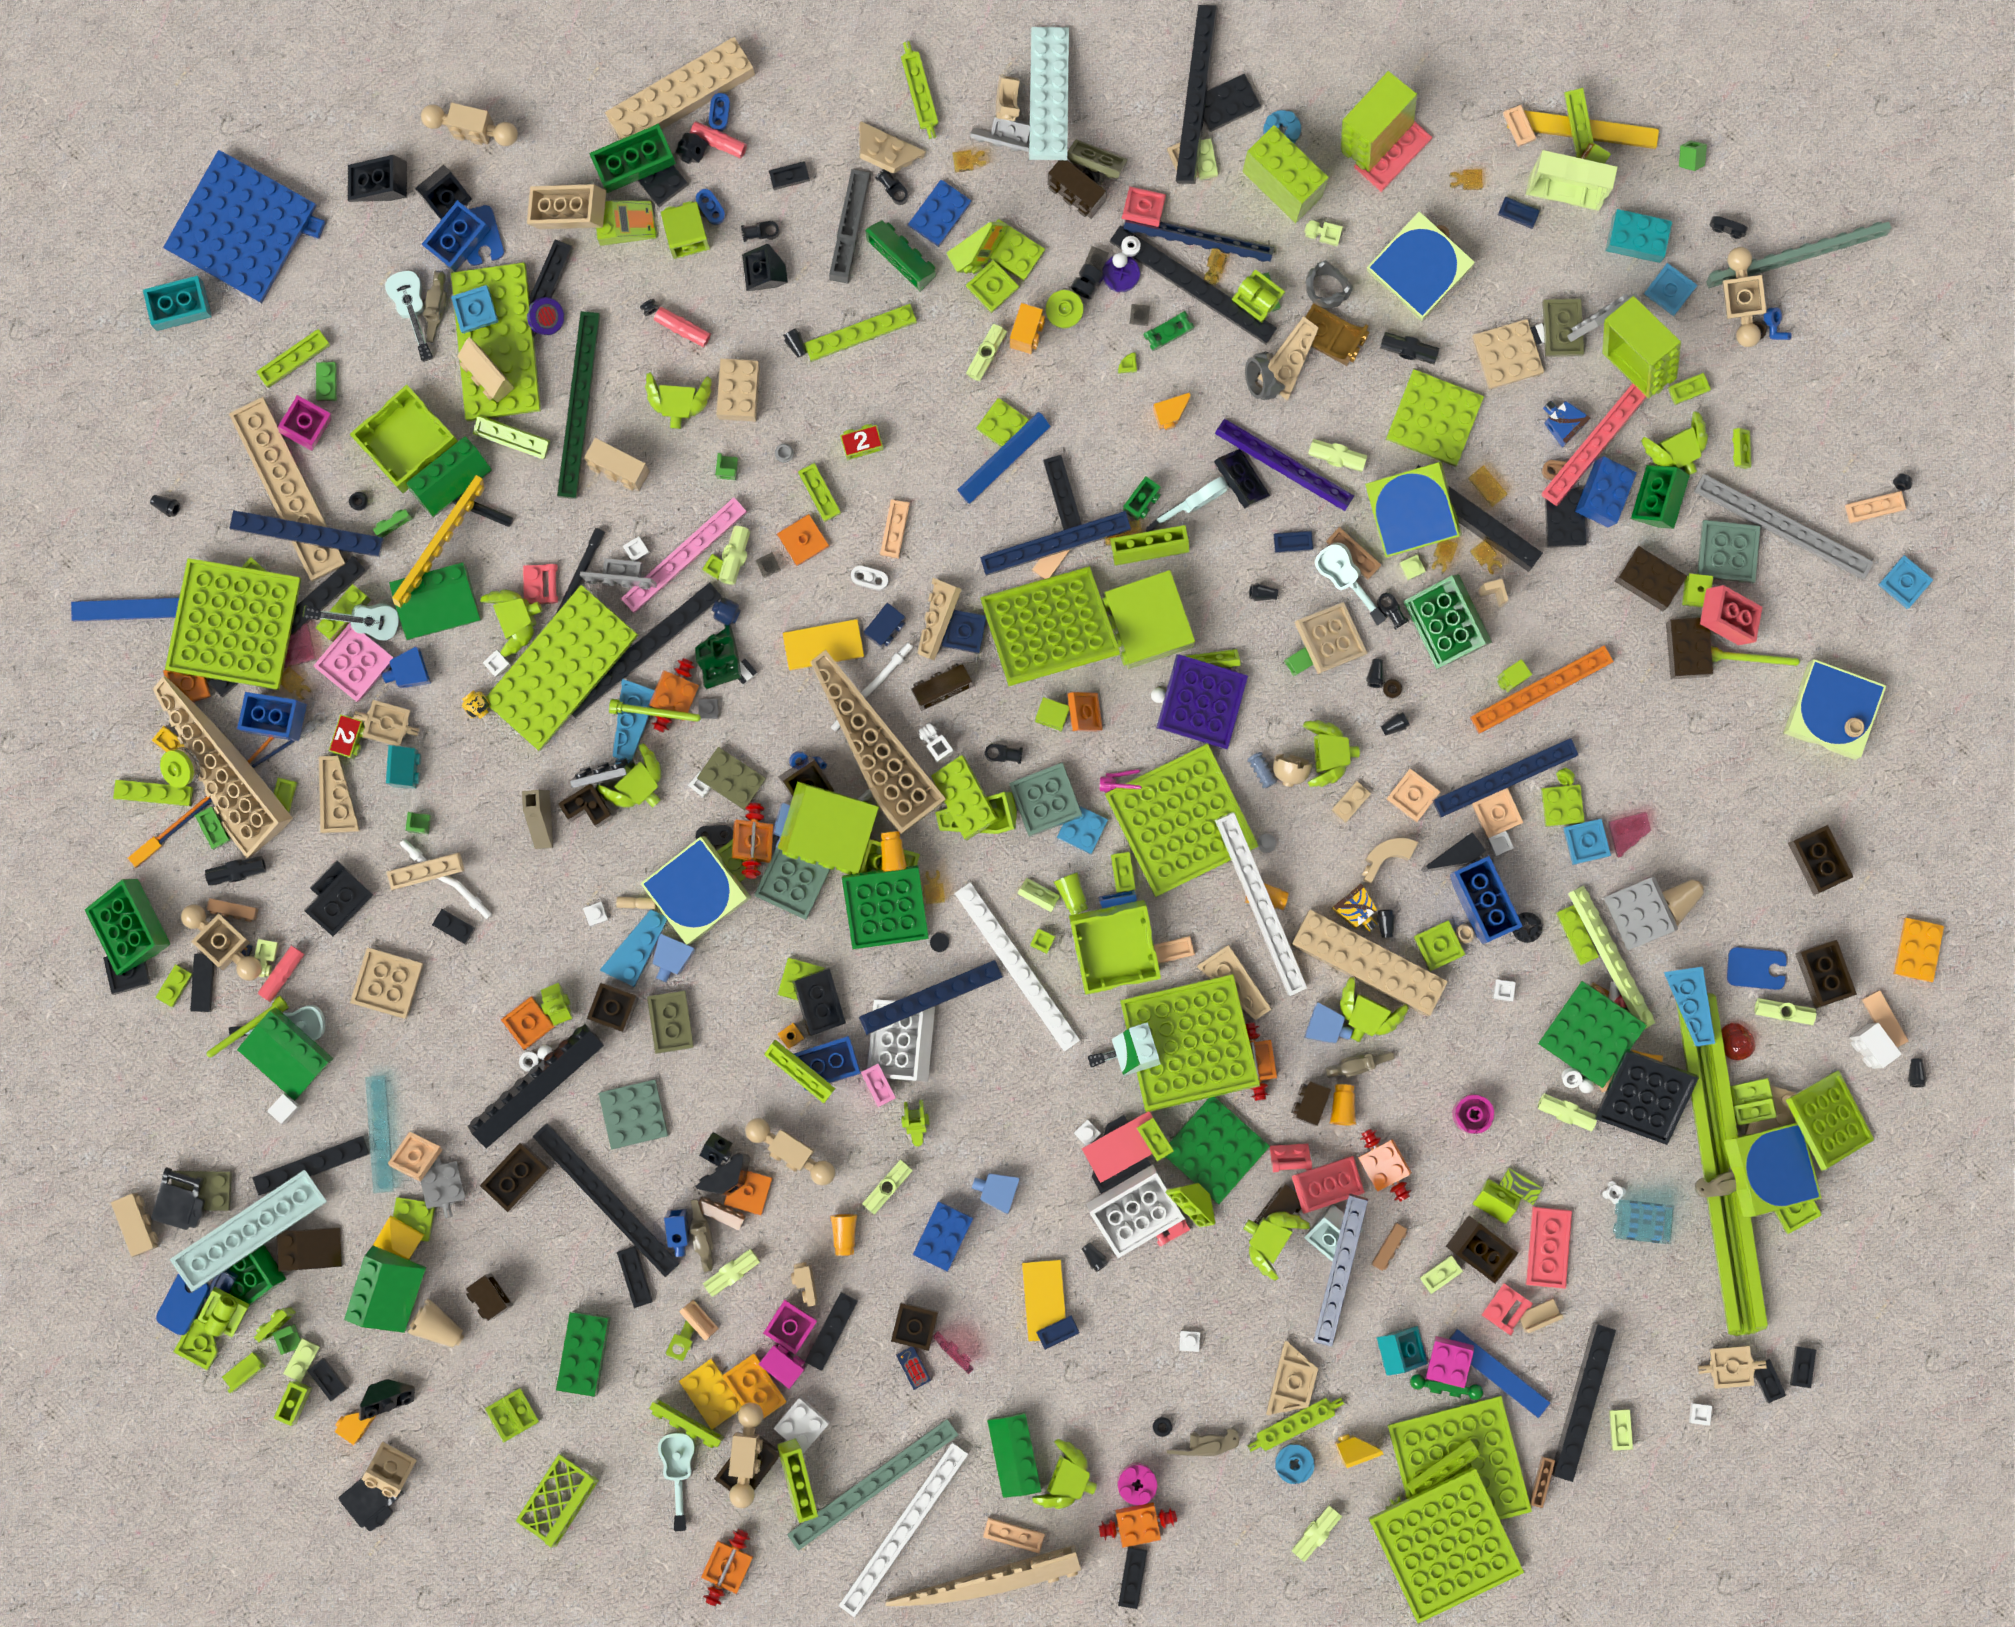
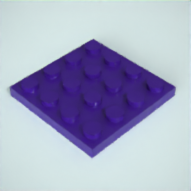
M1176 654L1156 728L1228 749L1248 676Z

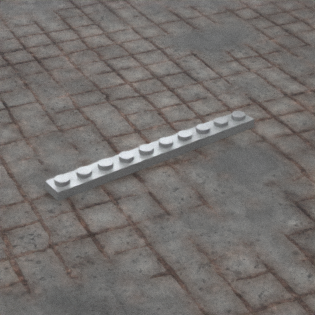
M1705 474L1701 476L1694 490L1695 493L1863 580L1873 564V561Z

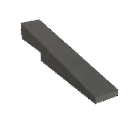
M851 169L829 273L830 281L847 284L849 282L870 172Z

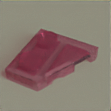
M304 624L299 631L290 636L284 668L316 660L308 624Z
M1647 812L1608 821L1618 858L1622 857L1630 847L1637 844L1639 839L1651 831Z
M939 1331L933 1335L941 1348L968 1374L974 1370L970 1364L972 1360L964 1352L961 1354L958 1351L960 1348L952 1340L949 1342Z

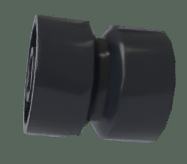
M1083 264L1079 271L1080 277L1075 278L1071 289L1078 295L1090 300L1097 291L1096 286L1101 284L1105 275L1097 268L1089 264Z

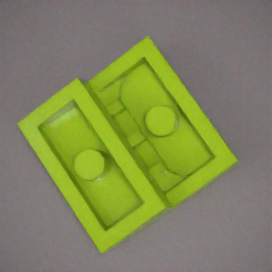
M1769 1078L1730 1085L1738 1125L1777 1117Z
M520 1388L485 1408L503 1443L539 1422Z

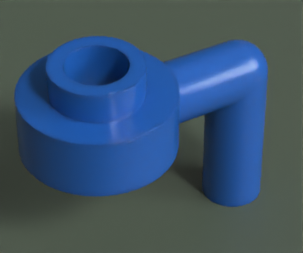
M1769 307L1764 314V321L1769 326L1770 339L1791 340L1792 334L1790 332H1777V326L1781 323L1782 319L1781 310L1778 307Z
M801 751L794 752L789 758V764L793 767L798 764L795 762L797 758H801L802 761L808 756ZM819 756L812 757L821 769L827 767L826 762Z

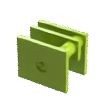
M1689 573V576L1684 581L1682 605L1703 607L1706 589L1712 588L1713 576Z
M1043 697L1035 722L1062 732L1070 708L1068 705Z

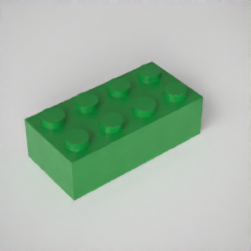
M659 123L589 153L606 193H610L676 164Z
M576 1311L569 1312L556 1391L592 1397L598 1395L611 1317Z

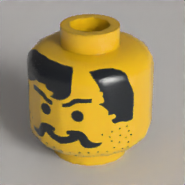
M473 690L462 699L464 702L461 706L470 718L473 719L478 716L481 719L489 713L487 709L490 707V702L481 691L475 692Z

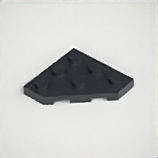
M1125 1115L1108 1123L1104 1136L1127 1124L1128 1121ZM1146 1157L1101 1183L1094 1171L1091 1177L1100 1194L1148 1168L1151 1164Z

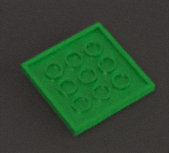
M918 865L907 866L902 870L886 872L878 870L842 875L852 950L929 939Z
M1582 980L1538 1044L1603 1088L1617 1069L1625 1049L1630 1050L1647 1024Z
M1211 1097L1205 1101L1169 1142L1173 1152L1165 1157L1195 1184L1199 1183L1210 1194V1197L1217 1204H1220L1270 1146L1219 1100Z

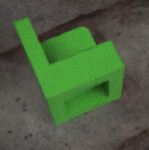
M1690 140L1680 145L1679 167L1692 171L1704 167L1707 144Z
M722 453L717 454L715 473L717 479L736 480L737 457L723 456Z
M1306 647L1284 660L1293 677L1314 665Z
M408 812L405 831L429 835L431 815Z
M295 1324L272 1333L281 1355L295 1350L301 1340Z

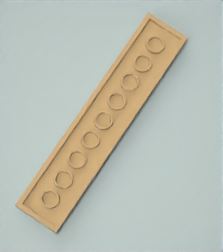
M261 397L229 413L280 519L328 528L283 435L278 431V425L265 399ZM291 541L312 582L345 565V561L337 549Z

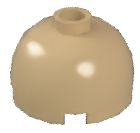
M1276 754L1273 762V771L1276 777L1283 781V785L1293 787L1294 784H1301L1309 777L1313 765L1309 763V760L1294 755L1283 758L1284 754Z

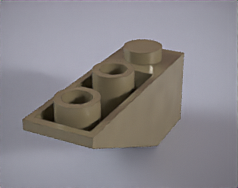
M550 790L522 791L523 812L534 848H553Z

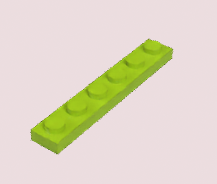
M907 304L805 342L804 345L810 361L813 362L915 324L917 320L911 305Z

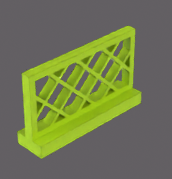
M558 1454L517 1517L516 1522L543 1540L550 1548L557 1547L599 1482V1479L591 1476L570 1460ZM560 1460L566 1464L567 1473L558 1474L557 1465ZM574 1473L584 1476L582 1482L578 1485H573L572 1474ZM568 1475L570 1486L560 1488L558 1477ZM555 1478L557 1489L547 1491L546 1482L548 1479ZM571 1489V1499L563 1502L561 1491ZM557 1492L559 1503L549 1505L548 1493ZM539 1495H544L546 1506L536 1508L535 1499ZM560 1505V1516L552 1519L550 1507ZM546 1508L548 1520L539 1522L537 1510ZM533 1511L535 1523L528 1524L522 1520L527 1512ZM549 1522L550 1531L545 1536L540 1532L539 1524Z

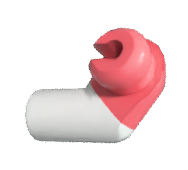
M1610 982L1609 999L1626 1008L1627 1005L1619 993L1615 982Z

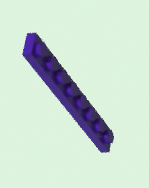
M1225 418L1215 432L1217 436L1343 511H1346L1354 498V495Z

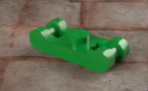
M1184 311L1156 328L1148 330L1143 336L1150 342L1151 350L1155 351L1187 334L1195 327L1192 322H1189L1188 314ZM1181 322L1184 327L1179 329L1176 324ZM1157 334H1159L1160 337H1161V340H1158V341H1157V339L1155 338V336H1156Z

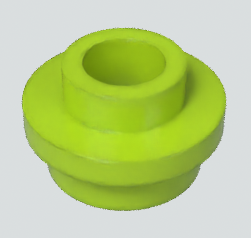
M1562 768V770L1556 773L1561 784L1572 785L1574 783L1575 774L1571 770Z

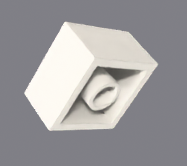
M1879 1023L1867 1024L1850 1037L1852 1040L1851 1045L1857 1052H1861L1864 1056L1863 1061L1869 1068H1884L1902 1055Z
M800 1396L773 1429L787 1441L796 1438L802 1449V1454H804L828 1426L830 1421Z

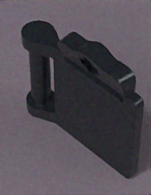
M166 1167L151 1219L184 1230H188L189 1227H198L200 1220L204 1216L205 1200L198 1197L204 1178H193L173 1172L171 1168ZM169 1179L194 1186L193 1191L168 1184Z
M361 1478L339 1496L338 1499L361 1528L366 1527L368 1531H373L386 1523L387 1519L393 1514L390 1505L404 1493L401 1490L397 1497L393 1496L388 1499V1497L383 1495L381 1489L377 1487L369 1488Z

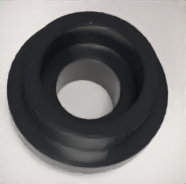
M1898 474L1894 478L1893 484L1898 490L1905 491L1911 489L1912 478L1906 474Z
M355 492L349 498V505L356 511L364 510L368 505V497L363 492ZM362 499V503L357 505L356 500Z
M1159 1417L1153 1423V1431L1160 1437L1168 1436L1172 1431V1423L1166 1417ZM1159 1424H1166L1165 1430H1160Z

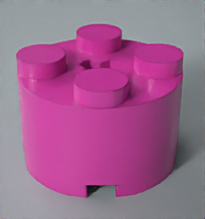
M1467 1095L1460 1098L1454 1105L1452 1110L1453 1121L1465 1133H1482L1492 1125L1494 1108L1488 1099L1480 1095ZM1471 1110L1477 1111L1476 1119L1470 1118Z
M1132 1463L1120 1471L1117 1486L1121 1497L1126 1502L1133 1505H1143L1148 1503L1156 1494L1157 1480L1153 1471L1148 1466L1142 1463ZM1139 1479L1142 1486H1138L1136 1489L1132 1482H1136Z

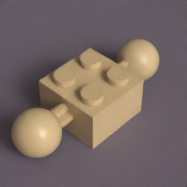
M451 103L448 114H445L443 109L435 104L427 105L421 112V120L426 127L436 129L446 125L453 138L460 141L467 139L471 140L474 144L482 145V143L488 144L491 136L494 137L499 145L511 146L518 137L517 129L513 124L501 122L494 126L488 111Z
M1737 247L1730 251L1727 258L1729 267L1736 273V279L1722 281L1726 318L1741 317V326L1737 330L1736 339L1744 347H1753L1759 342L1761 332L1758 326L1753 324L1752 316L1766 313L1762 275L1748 277L1747 269L1752 263V255L1748 249Z
M192 904L183 909L181 913L182 923L187 928H198L201 931L191 942L217 967L224 971L233 961L237 965V974L243 980L252 981L259 977L262 970L260 961L252 956L245 957L241 953L250 942L224 917L218 914L209 923L206 921V912L201 906Z
M755 1118L748 1122L745 1129L747 1138L754 1143L765 1142L770 1145L767 1150L771 1152L769 1154L777 1161L783 1159L787 1162L785 1166L794 1172H797V1170L802 1171L804 1168L810 1171L812 1180L818 1185H828L833 1181L835 1177L833 1165L828 1161L816 1162L811 1159L815 1150L784 1130H780L777 1135L771 1133L770 1126L764 1119Z
M746 1403L739 1409L738 1419L743 1425V1433L736 1432L732 1439L729 1476L738 1477V1481L731 1488L729 1498L731 1503L737 1508H746L754 1501L755 1493L749 1485L750 1478H753L760 1471L761 1460H758L757 1457L762 1451L763 1440H760V1434H755V1427L762 1422L763 1411L756 1403Z

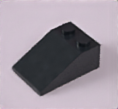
M389 155L348 165L349 202L393 201L407 198V161L395 155Z
M1472 832L1421 870L1422 872L1465 866L1469 863L1472 864L1484 858L1482 854L1486 850Z

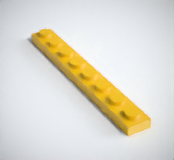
M477 475L475 476L393 595L392 599L395 605L401 608L404 603L406 604L411 598L413 589L418 588L421 584V577L425 572L428 573L433 564L432 561L435 557L438 558L443 551V545L451 540L454 529L462 524L465 513L471 511L476 497L482 495L485 489L482 478Z

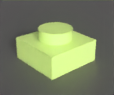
M1418 555L1400 562L1407 580L1426 572Z

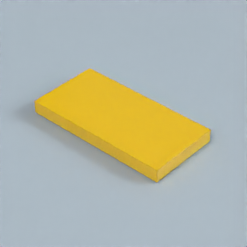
M857 619L782 633L789 671L812 667L811 661L825 650L835 662L864 657Z
M1061 1260L1022 1263L1028 1342L1040 1341L1036 1333L1037 1331L1066 1318Z

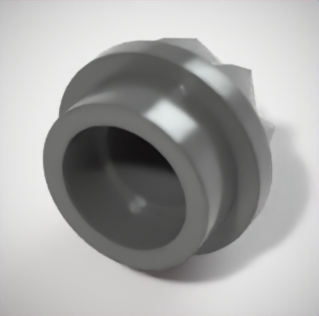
M1088 168L1083 170V173L1096 183L1099 182V171L1094 172Z

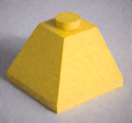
M390 1215L373 1245L410 1260L424 1234Z
M1342 1435L1338 1437L1339 1441L1335 1442L1342 1464L1346 1468L1384 1455L1383 1451L1377 1446L1353 1435Z

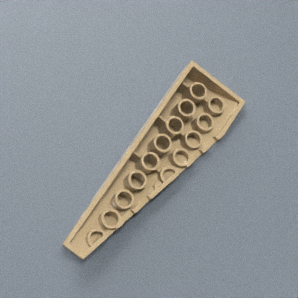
M825 650L811 661V665L877 805L900 834H902L937 809L946 799Z
M164 676L153 688V691L163 710L167 711L171 726L176 728L179 734L177 738L180 744H184L187 750L185 754L190 758L199 781H203L205 785L204 791L207 797H211L215 805L213 809L216 815H220L224 830L245 857L250 858L279 834L293 818L227 737L178 687Z
M1075 1545L890 1598L885 1603L886 1606H913L974 1599L1019 1589L1047 1580L1048 1583L1060 1580L1059 1577L1067 1575V1578L1078 1575V1571H1081V1566Z

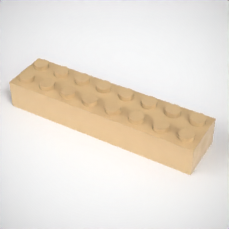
M733 37L607 110L605 115L620 140L658 123L662 130L709 103L715 94L726 93L755 76L754 69L737 40Z
M1312 910L1307 912L1291 943V946L1350 977H1355L1356 980L1402 1004H1407L1408 1007L1427 1017L1433 1012L1448 982Z

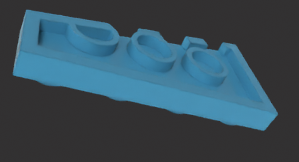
M622 679L620 702L628 705L653 708L648 705L655 690ZM623 711L618 713L613 748L614 758L626 757L627 760L634 758L650 715Z
M650 909L602 966L600 971L635 987L668 921L667 918Z
M1703 967L1664 972L1695 1046L1715 1044Z

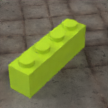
M1185 525L1110 538L1114 566L1189 553V540Z
M795 1438L777 1444L793 1511L798 1522L802 1523L817 1518L818 1514L799 1443Z

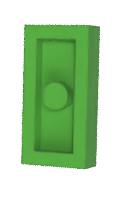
M316 362L317 401H337V364L335 362Z
M406 509L396 511L392 514V518L377 523L373 531L378 537H385L412 520L409 512Z
M212 806L195 815L211 849L214 850L231 841Z

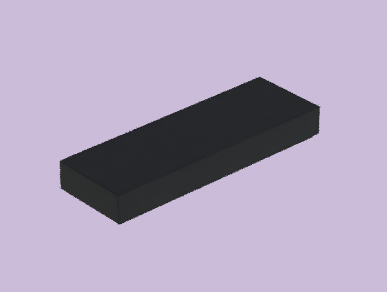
M194 954L191 1012H211L214 963L205 954Z
M636 1246L617 1252L633 1307L637 1308L652 1303L653 1299Z
M1130 1546L1127 1548L1118 1606L1138 1610L1147 1549Z

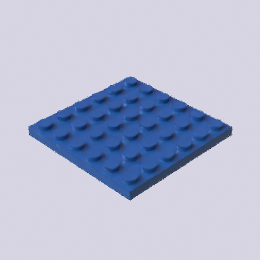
M218 149L163 248L262 303L317 205Z

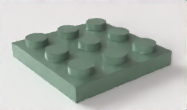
M1703 520L1697 574L1713 576V579L1754 584L1756 581L1760 526Z
M1063 762L1009 783L1029 837L1083 817Z
M776 848L754 896L807 920L831 869L822 867L818 862H816V865L801 860L800 857H798V860L782 854V850Z
M656 1079L598 1093L611 1150L668 1136Z

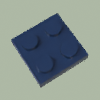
M954 610L943 637L942 647L979 654L986 616Z

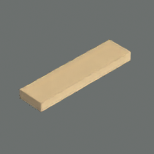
M459 852L387 872L391 890L462 872L465 869Z

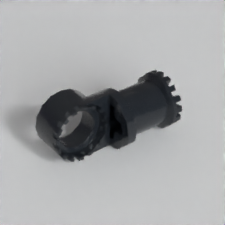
M882 169L875 179L883 184L886 188L885 191L890 195L895 204H905L908 201L906 188L889 171ZM896 192H904L905 197L902 200H897L894 197Z
M774 221L758 222L756 225L746 227L741 225V231L744 233L742 235L744 242L755 238L773 240L780 233L779 227ZM768 226L776 228V232L773 235L766 233Z
M1383 593L1378 597V607L1383 610L1386 616H1389L1395 630L1409 621L1408 618L1404 617L1400 610V605L1392 594ZM1383 597L1390 598L1391 605L1389 607H1384L1381 604Z
M990 744L986 747L984 754L986 759L991 762L1013 761L1021 764L1023 747L1016 749L1008 748L1007 745ZM990 748L998 750L999 755L996 758L989 757L988 750Z

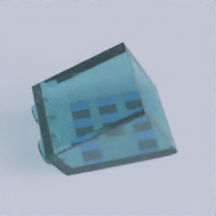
M1619 1199V1203H1616L1615 1214L1617 1215V1223H1614L1613 1233L1616 1234L1615 1238L1671 1244L1674 1205Z

